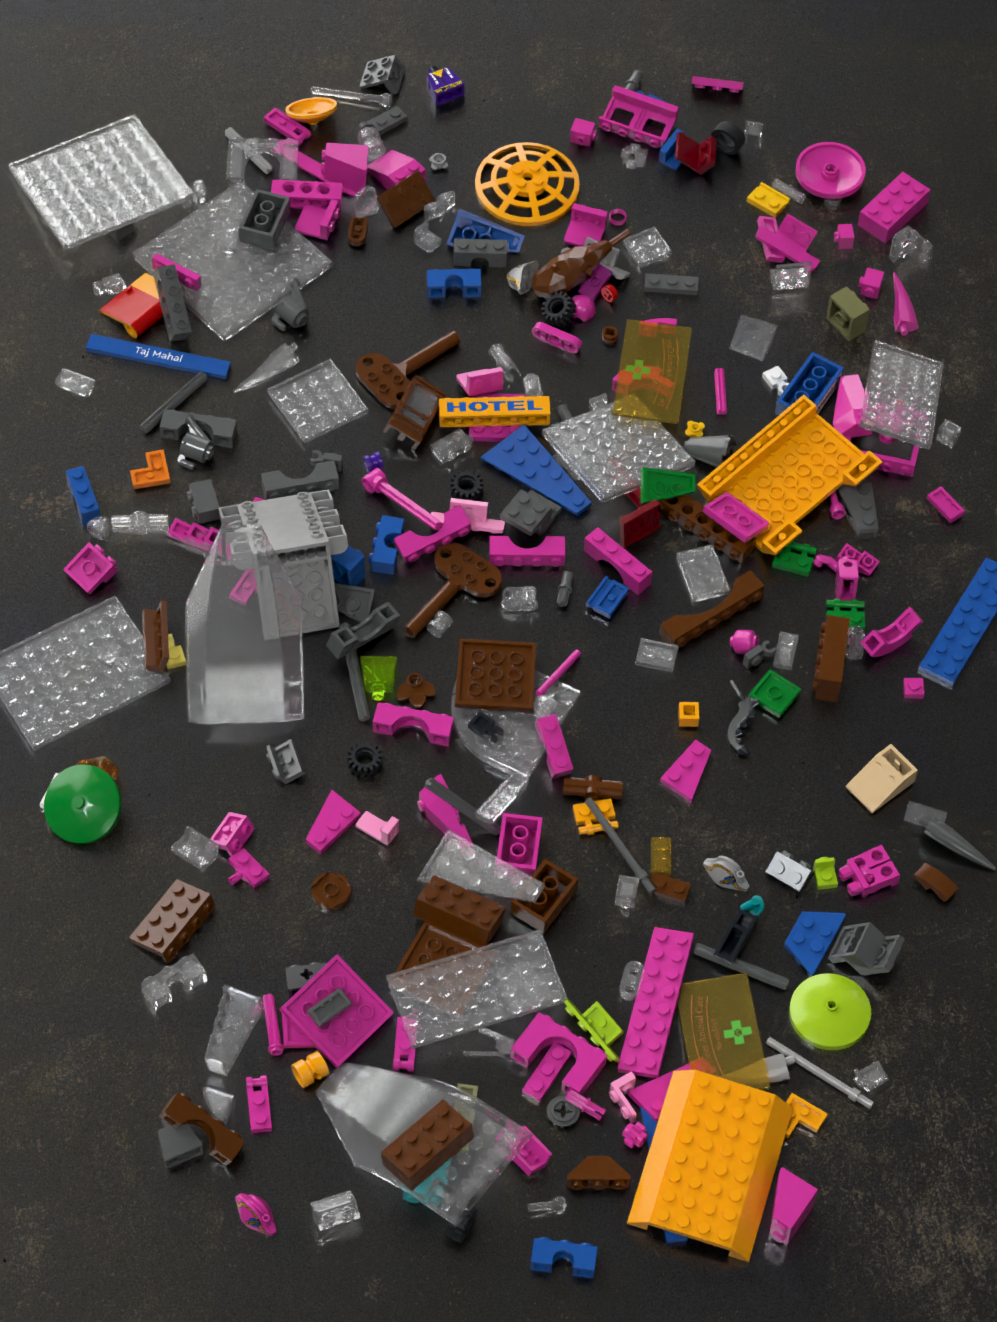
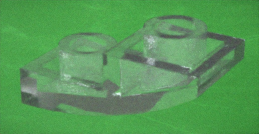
M454 190L438 195L437 202L424 206L426 222L440 217L455 205Z

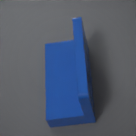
M678 128L659 152V162L674 170H677L682 164L675 159L677 133H683Z

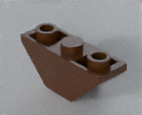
M587 1156L567 1175L566 1188H572L573 1190H582L583 1188H593L594 1190L614 1188L616 1190H623L630 1187L631 1178L609 1156Z

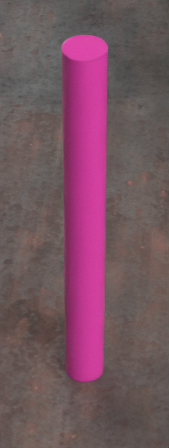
M576 649L536 691L537 697H542L580 657L581 652Z

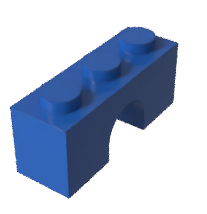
M472 268L427 270V297L445 298V291L451 286L461 288L463 297H481V270Z
M84 466L66 470L67 484L72 498H75L83 527L101 522L100 509Z
M382 515L381 522H377L376 533L378 535L373 538L372 548H374V552H370L368 562L371 564L372 572L394 575L397 563V549L389 548L387 545L394 543V538L403 534L404 518Z
M547 1237L534 1238L530 1270L551 1273L553 1263L557 1259L564 1258L573 1265L572 1276L594 1278L597 1246H593L590 1243L575 1244L569 1240L553 1241Z

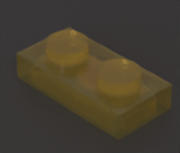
M651 837V875L655 872L664 876H671V838Z

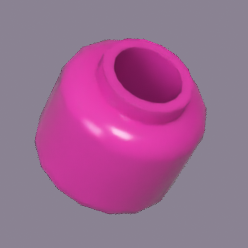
M737 630L734 636L730 637V647H733L736 654H745L759 645V636L753 630Z

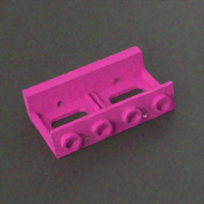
M615 85L609 105L603 117H599V127L605 131L617 133L622 137H629L637 142L649 144L654 148H662L667 142L679 116V107ZM620 108L634 114L629 126L610 120L615 109ZM648 119L666 125L661 137L642 131Z

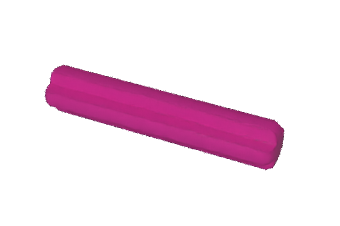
M716 368L714 377L717 414L725 415L727 413L725 374L723 368Z

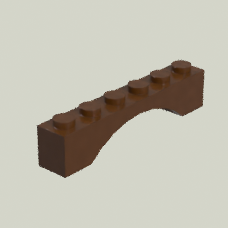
M750 570L736 578L730 594L715 608L696 615H675L660 624L659 635L672 650L677 647H683L689 640L699 637L707 629L714 628L720 621L729 619L735 612L742 611L750 603L759 601L763 597L765 585Z

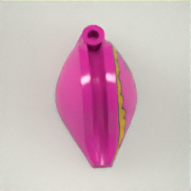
M243 1193L235 1197L240 1219L248 1228L269 1236H273L277 1232L272 1210L264 1199L256 1195Z

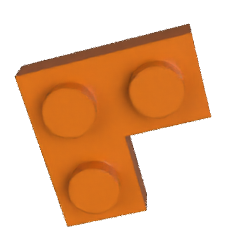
M164 449L145 453L148 468L130 470L134 490L170 483Z

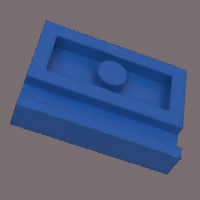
M605 576L586 602V607H591L597 613L610 619L629 593V588Z

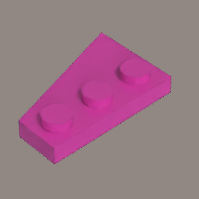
M695 739L660 778V782L692 803L700 778L710 757L711 749Z
M331 790L306 838V844L321 855L361 817V812Z

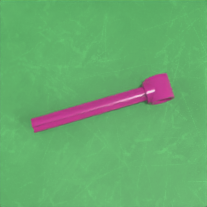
M375 468L361 479L364 488L369 493H383L433 530L439 531L441 529L440 526L443 523L390 486L385 474L379 468Z

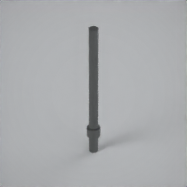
M591 797L588 798L585 803L632 868L635 878L644 885L649 894L654 893L656 889L648 879L649 875L638 865Z

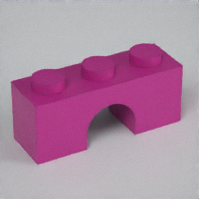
M554 714L537 719L535 728L540 743L543 742L547 754L546 763L551 779L570 775L573 771V766L557 715Z

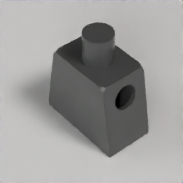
M161 1120L164 1128L158 1130V1137L166 1169L203 1154L202 1143L189 1124L181 1125L175 1129L164 1120Z

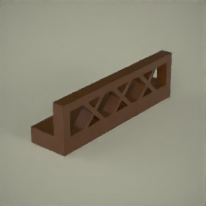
M161 600L157 610H143L142 626L144 670L163 673L169 660L167 602Z

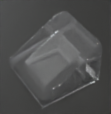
M746 120L744 133L761 137L764 128L763 123Z

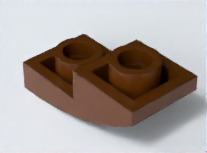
M924 863L913 875L926 890L931 888L943 902L947 901L958 889L957 885L946 875L927 863Z

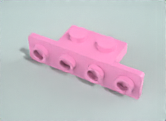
M451 498L450 510L461 505L471 523L472 531H487L493 534L503 533L505 521L487 519L488 502ZM431 512V515L444 523V513Z

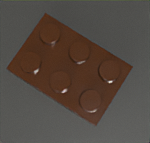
M419 170L376 197L393 228H396L435 202Z

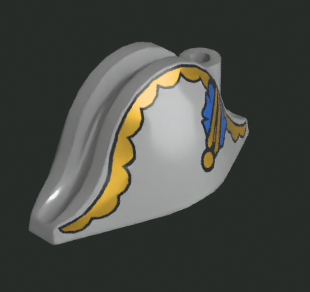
M538 260L521 264L511 269L507 273L509 286L517 290L521 295L531 289L532 277L539 267Z
M719 856L717 858H707L703 862L706 871L717 885L745 892L748 890L749 884L744 876V872L733 859Z

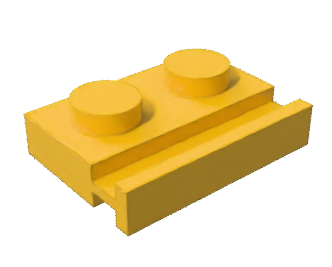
M761 182L759 187H756L747 197V202L776 218L784 210L785 206L790 203V198Z

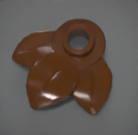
M411 673L406 678L405 683L400 685L397 690L398 701L409 699L410 704L415 708H421L425 704L426 696L435 695L433 684L424 681V678L419 673Z

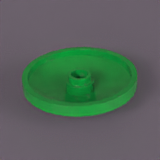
M75 765L60 772L50 783L44 799V813L52 831L60 838L75 844H89L104 838L115 827L122 809L121 792L116 781L106 771L92 765Z

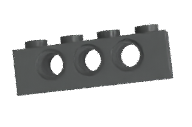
M175 264L157 267L153 277L169 341L186 340L192 333Z

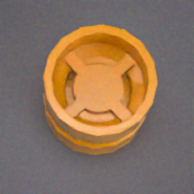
M318 1051L308 1055L306 1061L301 1059L291 1065L293 1074L302 1088L314 1083L315 1078L320 1080L329 1075L328 1066Z

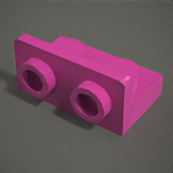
M229 812L208 842L211 847L227 850L229 855L233 856L241 850L254 831V826L247 816Z

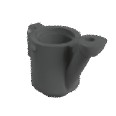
M293 278L290 283L292 294L280 300L275 309V315L272 317L273 324L283 332L287 329V326L280 321L281 318L293 328L304 326L309 319V310L299 289L300 282L297 278Z
M188 413L185 423L188 424L190 431L184 436L180 445L178 463L183 467L194 470L196 464L186 460V458L205 463L207 460H211L215 447L212 446V441L196 424L194 416Z

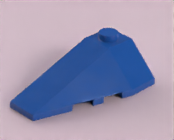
M459 209L446 244L454 247V238L507 240V252H519L525 235Z

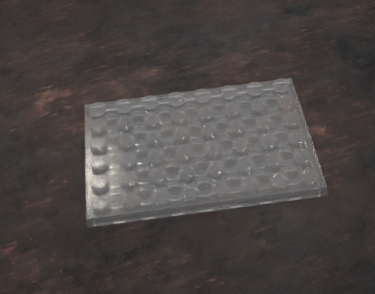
M116 596L0 651V698L33 751L171 683V679L165 669L163 673L144 670L143 636Z

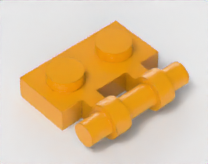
M611 798L594 801L612 828L617 829L618 822L609 821L615 819ZM586 803L573 805L572 809L576 825H585L578 827L579 835H594V832H606L601 824L592 825V823L598 822V820Z

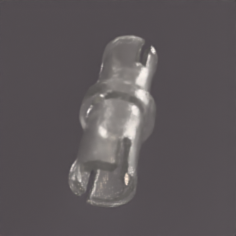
M778 178L772 182L771 188L799 204H802L805 200L806 194L796 190L793 185H788Z

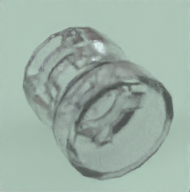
M438 611L434 616V620L427 624V630L435 637L441 638L445 633V629L452 625V618L447 613Z

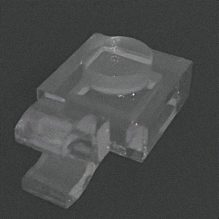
M119 273L102 278L103 282L96 281L93 283L95 288L93 291L96 296L105 292L113 295L126 289V285Z

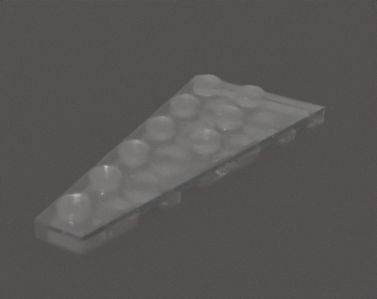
M447 830L417 878L418 882L428 884L433 875L472 892L534 903L545 887L542 882L450 830Z

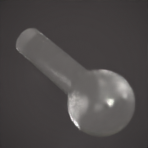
M556 1196L548 1202L528 1204L529 1212L553 1210L556 1213H562L567 1208V1202L561 1196Z

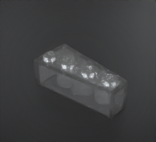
M224 984L222 999H220L218 1014L214 1020L213 1032L210 1035L204 1058L208 1070L227 1077L264 1008L260 997Z

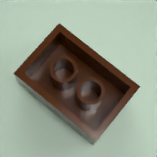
M544 859L511 901V914L544 934L577 892L578 878Z

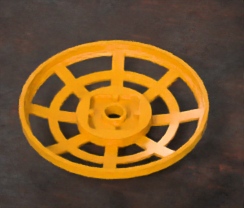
M529 142L506 145L490 153L480 164L475 178L476 194L482 206L497 219L519 226L543 225L564 216L576 202L580 186L577 170L564 154L549 146ZM523 148L540 149L547 151V153L543 154L536 151H524ZM512 149L517 151L506 155L500 160L493 159V157ZM526 155H534L541 158L537 162L527 161ZM556 155L570 167L572 172L562 171L559 164L552 157ZM515 156H518L520 162L513 165L505 162ZM549 161L557 171H547L543 165ZM486 163L494 165L491 181L481 184V172ZM500 167L508 170L507 177L496 179ZM530 177L531 180L527 181L523 178ZM559 177L556 189L548 185V178ZM564 178L574 179V189L569 199L560 193L564 185ZM507 183L508 188L511 190L510 193L505 195L498 185ZM493 187L495 193L503 200L499 208H496L488 201L483 190ZM544 191L551 194L542 200L537 201L536 196ZM516 195L529 197L530 202L518 201L514 198ZM555 198L564 204L552 213L543 216L539 214L538 207L550 203ZM510 204L522 208H531L533 217L514 216L505 213Z

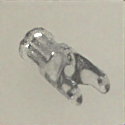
M501 343L495 344L490 348L489 354L495 358L498 368H502L505 379L511 383L506 373L507 370L514 367L519 375L521 373L510 355L506 354L503 350L504 346Z

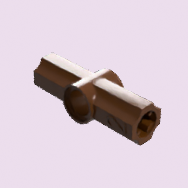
M590 775L586 778L564 777L563 795L584 796L585 799L591 797L593 801H597L600 798L622 799L623 782L602 780L601 777L596 775Z

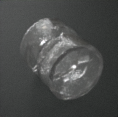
M375 127L364 128L358 133L357 140L359 145H368V160H376L385 154L386 147Z
M200 179L191 182L190 186L183 185L176 189L178 199L184 209L195 206V202L200 204L209 199L206 187Z

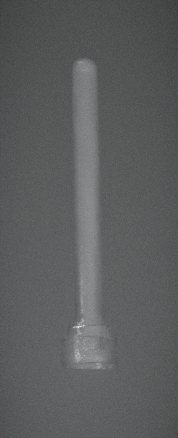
M311 87L310 92L313 94L378 102L383 107L390 108L392 103V94L389 93L378 96L320 87Z

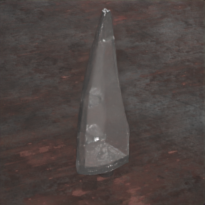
M294 342L289 346L286 343L281 345L233 392L237 393L262 384L293 367L299 362L293 352L298 348Z

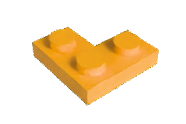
M791 1093L786 1103L793 1110L785 1137H790L798 1123L817 1133L828 1114Z

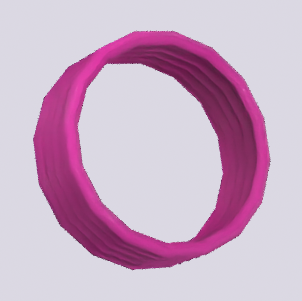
M621 209L612 210L609 215L610 222L618 226L623 225L626 222V212ZM615 213H620L625 218L622 221H615L611 216Z

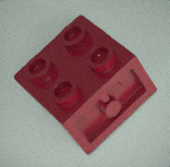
M678 132L675 159L702 175L715 165L717 139L711 136L699 144L682 132Z

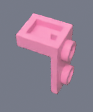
M366 811L356 823V828L388 846L399 832V820L392 816L388 822L383 821Z
M632 1071L610 1084L609 1096L614 1103L617 1102L620 1106L622 1116L625 1119H629L631 1123L636 1122V1112L623 1095V1093L628 1094V1091L635 1087L636 1077Z

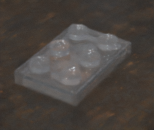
M713 545L677 552L676 557L693 602L730 593V588Z

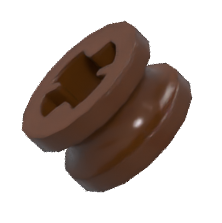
M614 326L604 327L602 330V340L607 344L615 343L618 339L617 328Z

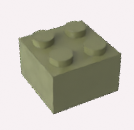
M846 286L830 296L826 319L848 341H851L866 332L870 309L867 304L857 297L855 292Z

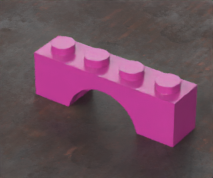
M461 505L444 513L443 526L437 533L431 536H419L410 530L394 538V544L404 563L414 562L419 559V556L434 552L436 547L442 544L445 546L458 536H466L471 530V523Z
M597 527L585 537L584 551L596 561L605 560L612 564L620 573L624 584L637 595L651 585L652 571Z
M490 536L489 562L496 566H564L565 537L546 536L539 546L525 549L516 546L509 536Z
M378 702L373 719V732L393 735L401 727L415 726L427 734L430 743L449 747L454 727V717L447 714L431 713L427 710L420 711L406 706L400 707L390 703Z

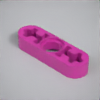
M537 322L532 329V334L537 339L570 353H577L582 346V342L578 337L543 322Z

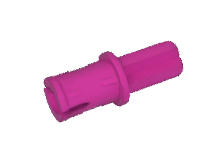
M572 1089L566 1094L565 1099L580 1108V1112L584 1111L598 1121L602 1116L595 1111L602 1115L606 1111V1109L590 1101L591 1098H586Z

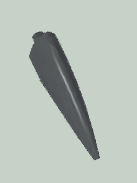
M923 816L918 823L926 828L923 832L925 835L979 865L993 871L996 869L975 847L935 816L931 822Z

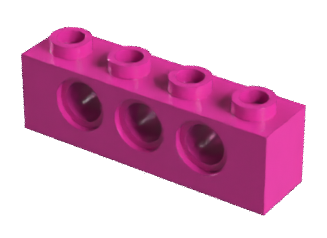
M272 180L271 193L290 197V208L303 209L304 205L308 204L327 209L331 199L338 201V208L342 209V183Z

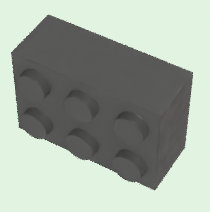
M256 189L239 226V241L274 250L290 213V197Z

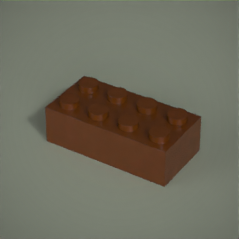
M827 615L826 622H822L812 691L815 692V699L838 703L850 618Z
M433 875L416 900L413 916L486 948L502 924L506 907Z
M442 1099L380 1152L383 1166L413 1191L474 1138L472 1124Z

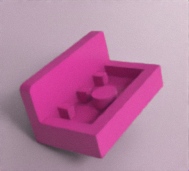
M526 1126L521 1127L517 1135L504 1141L501 1146L528 1176L543 1169L552 1156V1153Z

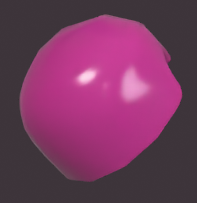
M583 294L572 297L576 304L575 309L577 310L576 313H573L575 315L573 319L580 318L583 322L592 319L596 314L594 301L588 295Z

